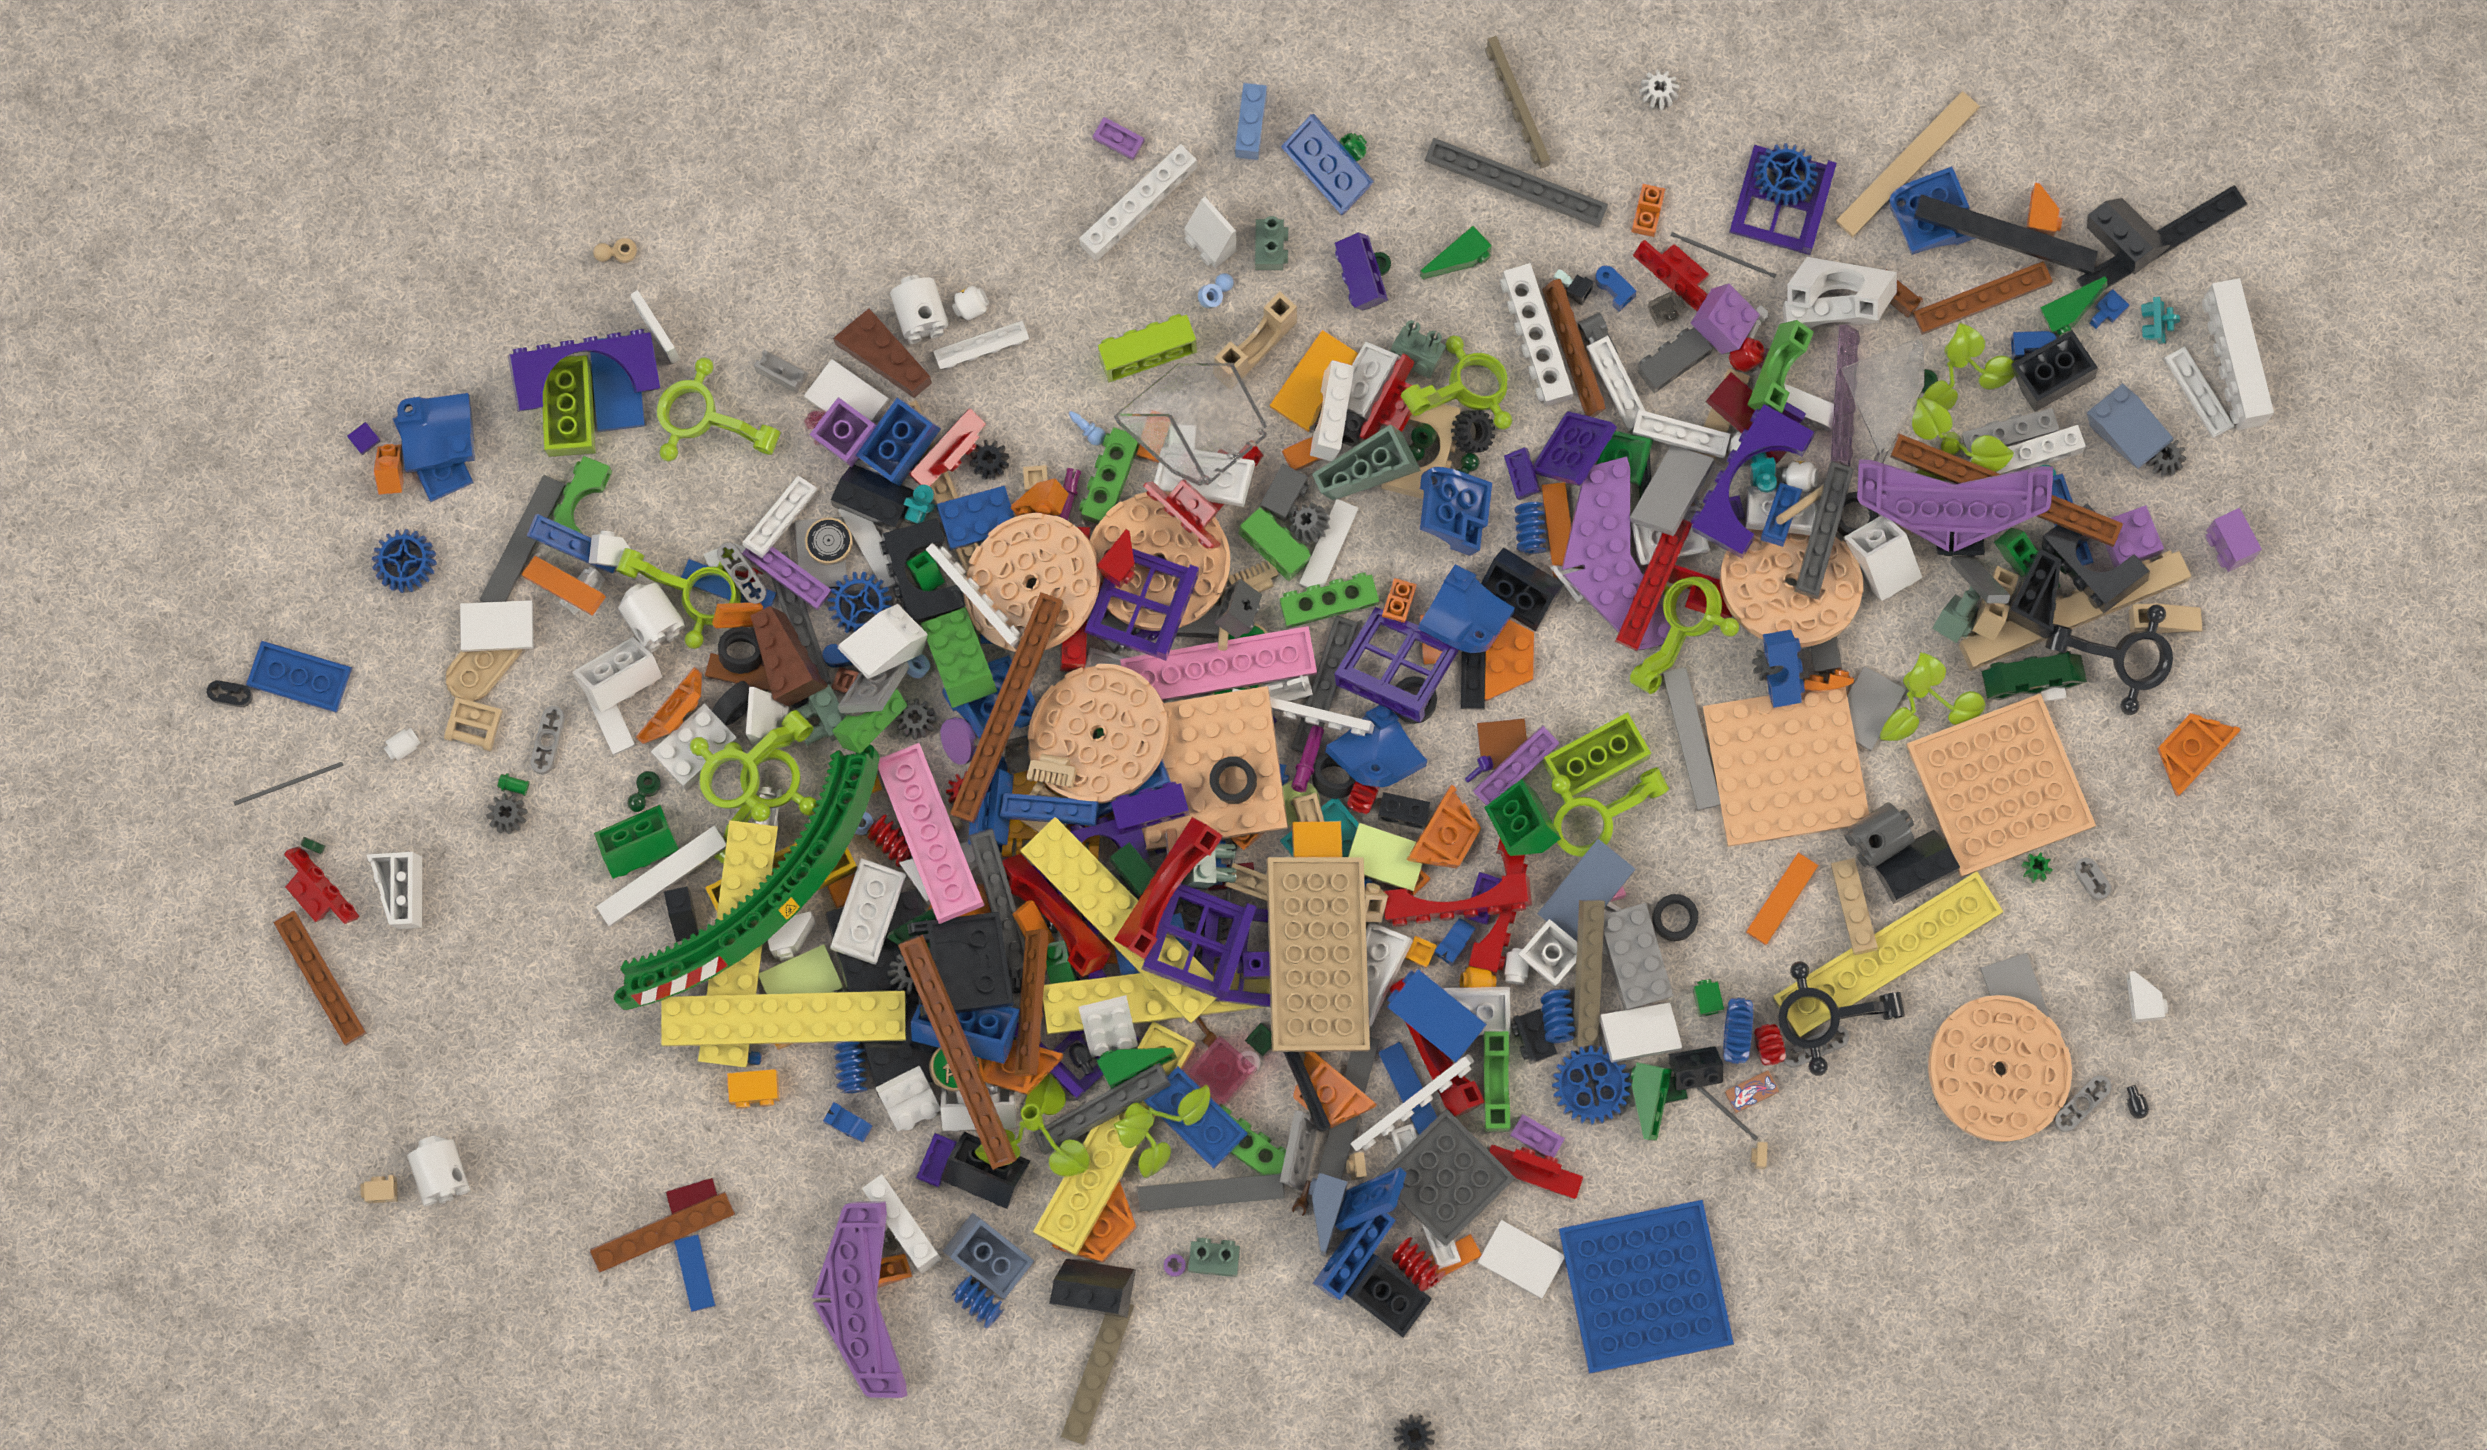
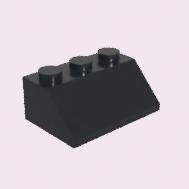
M2123 198L2105 201L2088 214L2087 228L2134 275L2170 247V244Z
M2073 330L2011 364L2021 392L2034 412L2096 378L2098 370L2097 365Z
M854 464L853 467L849 466L840 478L830 500L835 508L845 510L871 521L875 525L893 531L900 528L909 506L904 505L905 500L908 497H913L914 490L904 485L899 486L892 483L887 478Z
M1504 547L1493 559L1481 582L1492 594L1515 608L1511 616L1512 618L1534 631L1538 629L1564 586V583Z
M1932 830L1916 838L1913 844L1878 865L1874 870L1892 903L1895 904L1956 873L1960 866L1947 843L1935 830Z
M964 1132L947 1159L941 1181L1008 1209L1031 1160L1019 1156L1008 1165L992 1169L990 1164L981 1160L975 1153L982 1144L980 1138Z
M1065 1259L1054 1278L1049 1304L1059 1308L1127 1318L1136 1269Z

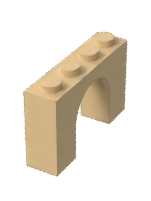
M1280 291L1263 308L1264 316L1252 334L1239 346L1230 341L1214 357L1215 374L1232 389L1297 324V306Z
M1443 404L1418 416L1411 414L1407 422L1408 425L1417 426L1420 423H1427L1435 429L1436 438L1440 446L1439 454L1429 465L1419 467L1421 471L1383 483L1381 489L1423 499L1424 491L1420 489L1423 472L1433 467L1451 468L1452 461H1449L1448 458L1450 452L1455 453L1456 446L1454 444L1457 442L1452 441V437L1455 435V433H1451V429L1455 428L1452 422L1457 421L1455 417L1460 414L1461 408Z

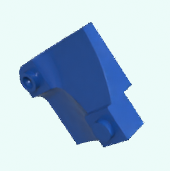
M1952 166L1911 181L1897 188L1891 194L1889 200L1890 208L1900 226L1911 255L1946 245L1955 244L1957 246L1976 239L1914 219L1918 198L1921 194L1970 210V206ZM1904 201L1906 204L1898 206L1897 202Z
M469 393L433 398L413 397L406 398L399 403L397 413L406 473L452 467L455 463L476 461ZM408 406L413 407V410L410 413L405 412V409Z
M1433 467L1423 472L1420 482V489L1424 491L1420 530L1445 541L1450 545L1451 550L1469 556L1480 551L1482 529L1488 526L1492 482L1445 467Z
M1455 564L1445 578L1430 608L1419 623L1418 629L1458 650L1468 653L1484 652L1497 639L1513 615L1515 608L1487 590L1475 578L1476 575Z
M1009 655L987 663L997 692L952 708L946 690L943 688L942 694L952 711H957L963 716L979 739H981L1012 663ZM1028 689L1014 724L1019 729L1030 725V720L1036 707V702L1030 689Z
M1381 705L1365 712V716L1362 718L1374 724L1372 734L1365 733V736L1352 734V729H1350L1341 737L1326 745L1325 752L1354 780L1368 786L1382 788L1393 785L1427 765V759L1415 747L1398 721L1399 717L1392 710Z

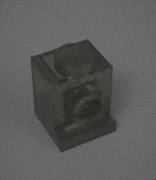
M1673 290L1649 301L1647 308L1657 328L1662 327L1664 320L1671 322L1680 316L1681 310L1686 308V305L1681 295L1677 296Z
M1028 735L1009 739L1006 743L1005 760L1010 774L1029 769L1031 751Z

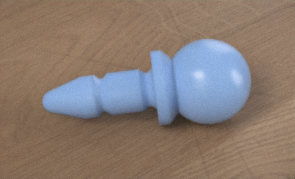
M1073 411L1069 412L1072 421L1084 430L1082 435L1087 436L1088 441L1092 445L1097 446L1104 442L1106 433L1102 428L1095 427L1094 422L1089 425L1079 414Z

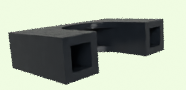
M2088 503L2083 506L2084 508L2095 512ZM2055 526L2043 535L2042 550L2061 559L2060 571L2072 578L2074 586L2077 590L2083 591L2088 596V600L2094 608H2099L2105 613L2148 581L2150 570L2135 554L2110 571L2094 572L2088 570L2079 562L2076 551L2090 538L2062 526Z
M937 518L885 532L882 534V541L879 542L881 553L883 556H887L889 562L886 564L888 575L890 578H894L896 584L893 586L895 597L897 600H901L902 609L918 625L966 607L961 590L957 585L936 591H923L914 587L907 579L905 573L906 562L914 555L926 551L932 543L937 547L943 546L944 537Z

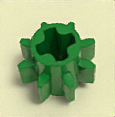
M1348 133L1340 139V144L1356 161L1365 156L1367 149L1365 144L1367 141L1361 134L1357 136L1356 133Z
M2042 852L2035 857L2030 853L2027 857L2029 862L2025 861L2021 865V867L2026 868L2023 877L2028 876L2031 878L2033 884L2037 879L2045 882L2047 879L2045 874H2051L2053 870L2048 867L2051 859L2042 857ZM2035 865V866L2037 867V866L2040 865V866H2041V870H2039V869H2035V870H2034V869H2033V866Z

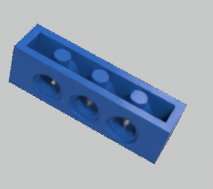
M1383 1213L1372 1220H1367L1353 1228L1351 1227L1312 1284L1329 1297L1341 1300L1396 1220L1388 1213Z

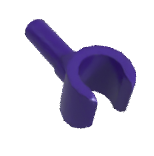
M1482 756L1477 759L1479 767L1465 778L1467 783L1482 772L1493 769L1491 756Z

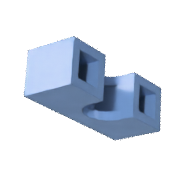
M1243 83L1235 158L1259 160L1267 85Z

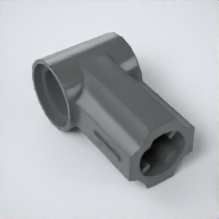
M1600 312L1578 322L1579 330H1583L1586 336L1584 339L1590 344L1609 336L1607 324ZM1611 340V342H1612V344H1613V346H1614V348H1615V350H1616V352H1617V354H1618V351H1617V349H1616V347H1615L1613 341Z

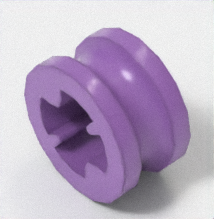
M1172 1254L1165 1259L1164 1270L1168 1275L1177 1277L1185 1271V1260L1180 1255ZM1171 1259H1177L1178 1263H1182L1181 1269L1178 1268V1272H1172V1268H1168V1262L1172 1263Z

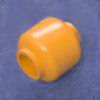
M1467 967L1465 972H1461L1459 980L1460 988L1496 987L1497 983L1496 976H1492L1491 971L1476 967Z

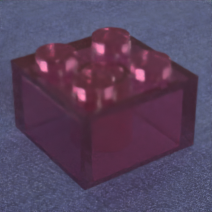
M1219 1036L1191 1067L1188 1074L1202 1087L1208 1085L1210 1094L1221 1104L1227 1106L1258 1070L1225 1039Z

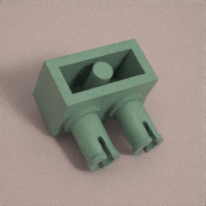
M1269 216L1266 219H1256L1255 270L1283 271V264H1288V249H1284V241H1288L1289 227H1284V219H1278L1275 216Z
M1410 320L1401 329L1392 344L1390 352L1400 357L1402 354L1408 355L1414 361L1411 370L1430 379L1442 359L1446 345L1440 343L1442 336L1439 332L1436 338H1434L1436 331H1429L1427 336L1419 333L1420 324L1417 322L1415 328H1413L1415 321Z
M1971 586L1968 591L1964 592L1962 598L1955 594L1942 610L1932 629L1955 643L1961 637L1966 639L1973 629L1979 609L1976 607V604L1981 596Z
M830 684L827 685V688L809 696V703L796 709L806 720L815 715L820 718V724L814 726L810 736L804 740L807 746L825 736L827 738L830 737L832 742L837 740L832 730L846 717L845 713H840L838 709L839 702Z
M1218 844L1211 856L1207 855L1183 879V884L1194 889L1205 890L1216 884V882L1234 883L1237 875H1232V873H1236V869L1234 867H1216L1215 858L1234 859L1236 851H1231V849H1236L1235 845Z
M1197 1238L1196 1242L1191 1241L1188 1272L1237 1277L1240 1246L1235 1245L1236 1242L1231 1240H1221V1244L1211 1243V1239Z

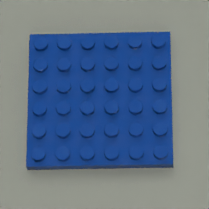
M1703 1200L1558 1229L1589 1374L1734 1345Z

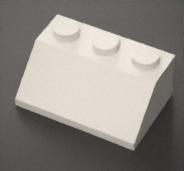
M634 637L572 672L590 702L601 713L612 709L617 703L634 696L636 692L653 685L662 678L653 654L644 648Z
M986 1084L1004 1129L1016 1128L1015 1092ZM942 1088L941 1117L943 1131L976 1130L960 1091L951 1092Z

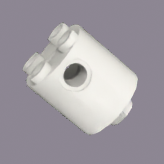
M910 275L903 278L901 284L892 289L890 295L904 339H907L908 344H915L926 336H930L931 339L943 336V330L948 326V321L935 280L933 278H919L918 275Z
M658 583L649 585L637 584L626 591L618 608V611L642 646L651 653L661 647L660 643L666 639L668 642H672L674 637L678 638L681 635L679 631L685 627L683 619Z
M438 1136L424 1138L418 1142V1148L407 1155L424 1207L433 1205L438 1200L440 1204H444L448 1200H454V1194L460 1196L471 1191L453 1139L448 1140Z

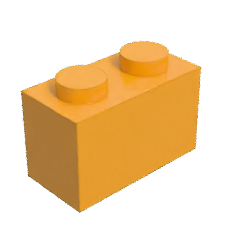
M776 1069L727 1073L729 1103L735 1105L736 1109L750 1108V1103H760L761 1107L774 1106V1101H780L779 1080Z

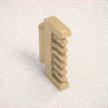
M1262 561L1261 565L1259 563L1256 564L1259 575L1255 567L1251 566L1250 569L1253 576L1250 570L1246 568V575L1244 571H1240V576L1238 573H1235L1234 577L1229 575L1228 579L1232 585L1242 578L1244 582L1260 593L1274 587L1271 579L1278 576V571L1268 561L1267 564L1265 561Z
M1041 754L1040 761H1030L1027 779L1029 781H1038L1039 779L1042 783L1045 778V783L1050 781L1051 784H1055L1056 781V785L1061 784L1062 786L1072 788L1077 769L1070 766L1069 758Z

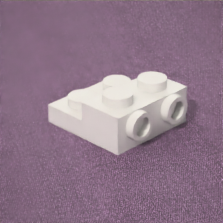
M920 1066L876 1087L897 1131L902 1129L905 1131L911 1130L916 1122L924 1118L926 1120L933 1119L937 1112L941 1110Z

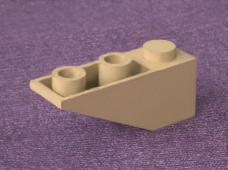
M2155 604L2132 605L2129 610L2130 633L2144 631L2148 628L2147 610ZM2159 604L2165 608L2166 618L2159 623L2156 633L2202 632L2200 607Z

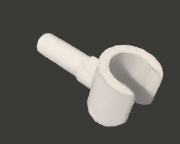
M1761 305L1756 309L1760 315L1748 337L1754 338L1759 326L1765 321V318H1768V311Z

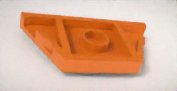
M1510 619L1492 646L1486 651L1485 701H1489L1500 694L1533 681L1534 632Z
M694 667L635 738L644 744L670 734L682 725L684 716L697 707L698 700L701 697L702 673Z
M2190 713L2157 748L2177 797L2241 731L2239 727H2231L2221 724L2219 721L2207 720L2202 716Z
M1451 785L1448 787L1407 857L1408 861L1455 869L1462 863L1481 827L1476 819L1471 816L1465 803L1462 804L1456 795L1457 789L1455 786Z
M1013 1040L1011 1050L1004 1064L977 1057L979 1070L986 1084L1029 1095L1063 1059L1064 1055L1039 1047L1037 1075L1024 1077L1014 1075L1017 1040Z
M1304 1052L1306 1054L1304 1059L1305 1068L1328 1118L1330 1129L1377 1106L1373 1100L1317 1053ZM1296 1085L1293 1098L1308 1110L1298 1085Z
M1120 1180L1077 1256L1104 1263L1137 1228ZM1052 1244L1053 1248H1055L1056 1250L1070 1253L1056 1246L1055 1244Z

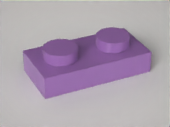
M1103 117L1092 136L1093 140L1133 161L1145 142V138Z
M1522 1114L1510 1135L1538 1153L1555 1157L1565 1140L1562 1136Z

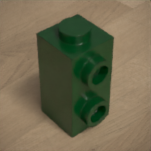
M1128 842L1109 858L1111 864L1136 895L1141 897L1155 876V873L1132 844Z

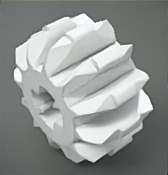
M1657 69L1655 76L1648 73L1646 75L1647 80L1643 79L1641 81L1643 88L1640 89L1639 93L1644 96V103H1648L1651 100V109L1655 107V104H1659V109L1663 110L1664 103L1671 107L1673 104L1672 100H1677L1678 98L1676 92L1679 91L1680 87L1678 84H1674L1676 82L1675 76L1668 78V70L1664 72V75H1660V71ZM1656 87H1658L1659 89H1661V88L1663 87V88H1664V91H1663V92H1662L1661 90L1655 91V89H1656Z

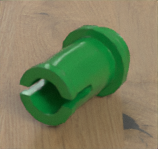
M506 773V775H500L497 787L501 788L503 792L508 790L526 796L530 781L514 778L509 773Z

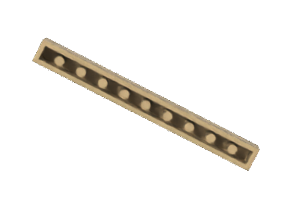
M2167 551L2159 555V559L2156 561H2143L2142 563L2150 570L2148 581L2105 613L2099 608H2094L2089 602L2088 596L2083 591L2080 592L2077 589L2072 591V595L2063 598L2062 595L2056 597L2053 624L2074 629L2188 582L2191 574L2180 551L2175 553ZM2006 619L2007 622L2003 625L1994 641L1976 634V632H1971L1966 639L1962 637L1963 640L1960 642L1959 648L1970 671L2047 639Z

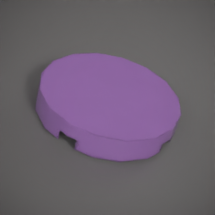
M953 717L947 719L942 724L940 730L944 751L958 765L971 762L974 756V749L977 748V746H974L973 740H976V736L971 725L963 718Z

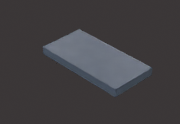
M1597 839L1537 914L1545 921L1550 919L1577 941L1579 900H1604L1606 907L1636 869L1601 840Z

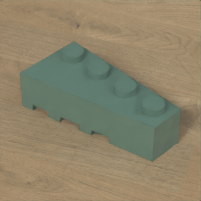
M1390 424L1315 471L1312 475L1321 494L1333 501L1421 470L1403 433Z

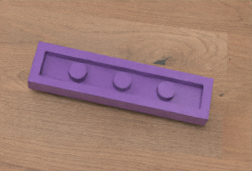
M771 547L763 558L747 548L742 552L746 559L817 611L832 593L830 588L774 547Z
M1542 725L1477 785L1473 792L1485 805H1488L1528 774L1545 756L1560 744L1559 741Z

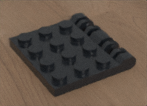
M999 912L955 917L941 924L938 923V920H929L907 925L908 934L912 936L910 939L923 935L926 944L930 943V948L928 949L955 1013L1013 1006ZM919 998V1004L923 1005L921 998ZM924 1005L921 1006V1018L929 1019Z

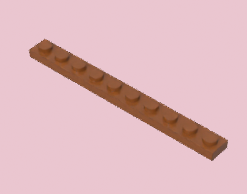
M1899 434L1890 458L1955 484L2001 475L1902 434ZM2054 495L2051 497L2050 508L2046 512L2037 515L2039 518L2111 547H2114L2123 526L2121 522Z
M1040 592L950 812L952 816L971 823L975 822L1064 604L1062 599Z
M923 935L900 943L898 945L992 1169L1014 1162L1017 1159Z

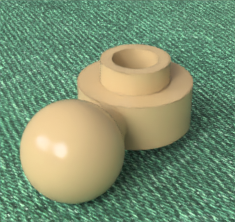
M628 238L617 240L614 247L600 243L593 250L595 259L600 262L608 261L611 256H614L617 261L628 263L637 254L636 244ZM627 246L629 251L622 252L621 248Z

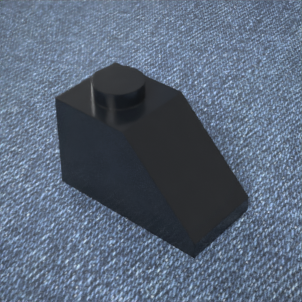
M688 886L664 891L668 915L676 942L682 941L683 938L689 940L691 934L698 936L699 930L692 895Z

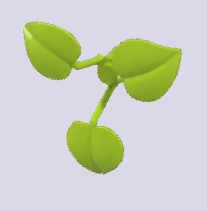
M1959 323L1955 334L1944 349L1949 359L1947 366L1949 367L1950 383L1948 385L1944 380L1935 382L1926 390L1922 398L1935 401L1949 410L1958 399V393L1953 389L1955 385L1953 367L1963 368L1970 363L1978 372L1982 373L1978 381L1983 388L1991 390L2004 386L2015 377L2011 366L2014 361L2007 356L2000 355L1991 358L1986 363L1985 369L1978 366L1971 357H1977L1984 351L1985 340L1974 328Z
M1926 398L1918 399L1912 417V428L1920 438L1932 440L1938 435L1942 439V451L1955 455L1961 449L1967 456L1972 457V463L1994 472L2004 468L2012 459L2014 452L2001 440L1991 435H1983L1976 438L1971 445L1972 452H1970L1964 443H1961V438L1957 433L1948 432L1953 426L1952 416L1948 410L1935 401ZM1920 469L1915 472L1917 474H1921L1927 477H1931L1946 482L1945 479Z
M1920 652L1912 671L1903 678V684L1909 690L1906 695L1909 698L1911 709L1902 707L1896 710L1884 724L1879 738L1884 741H1899L1911 736L1919 725V718L1914 715L1916 708L1913 697L1923 698L1928 692L1951 710L1948 720L1954 725L1979 717L1984 711L1986 704L1983 697L1974 691L1961 694L1955 700L1954 705L1949 704L1931 689V686H1936L1944 680L1946 675L1945 666L1934 656Z
M1049 1074L1027 1095L1025 1106L1021 1109L1023 1121L1019 1122L1020 1128L1017 1138L1012 1131L1004 1130L1015 1156L1018 1158L1021 1151L1017 1144L1022 1140L1024 1128L1031 1131L1041 1129L1052 1148L1056 1151L1049 1157L1050 1169L1058 1176L1069 1177L1085 1172L1089 1167L1090 1160L1085 1147L1076 1140H1065L1059 1148L1043 1124V1113L1049 1116L1055 1115L1063 1109L1066 1103L1063 1089L1057 1083L1054 1076ZM981 1144L975 1153L981 1160L990 1164Z
M1208 1085L1193 1090L1181 1100L1178 1106L1179 1116L1159 1112L1151 1107L1147 1110L1136 1102L1131 1104L1126 1110L1125 1119L1114 1123L1120 1142L1125 1148L1135 1147L1143 1141L1145 1136L1150 1141L1151 1148L1145 1149L1139 1159V1171L1144 1178H1149L1160 1171L1169 1160L1171 1154L1169 1144L1160 1142L1156 1145L1155 1140L1148 1132L1154 1123L1153 1115L1178 1122L1183 1120V1123L1187 1126L1196 1123L1203 1117L1209 1106L1210 1090Z

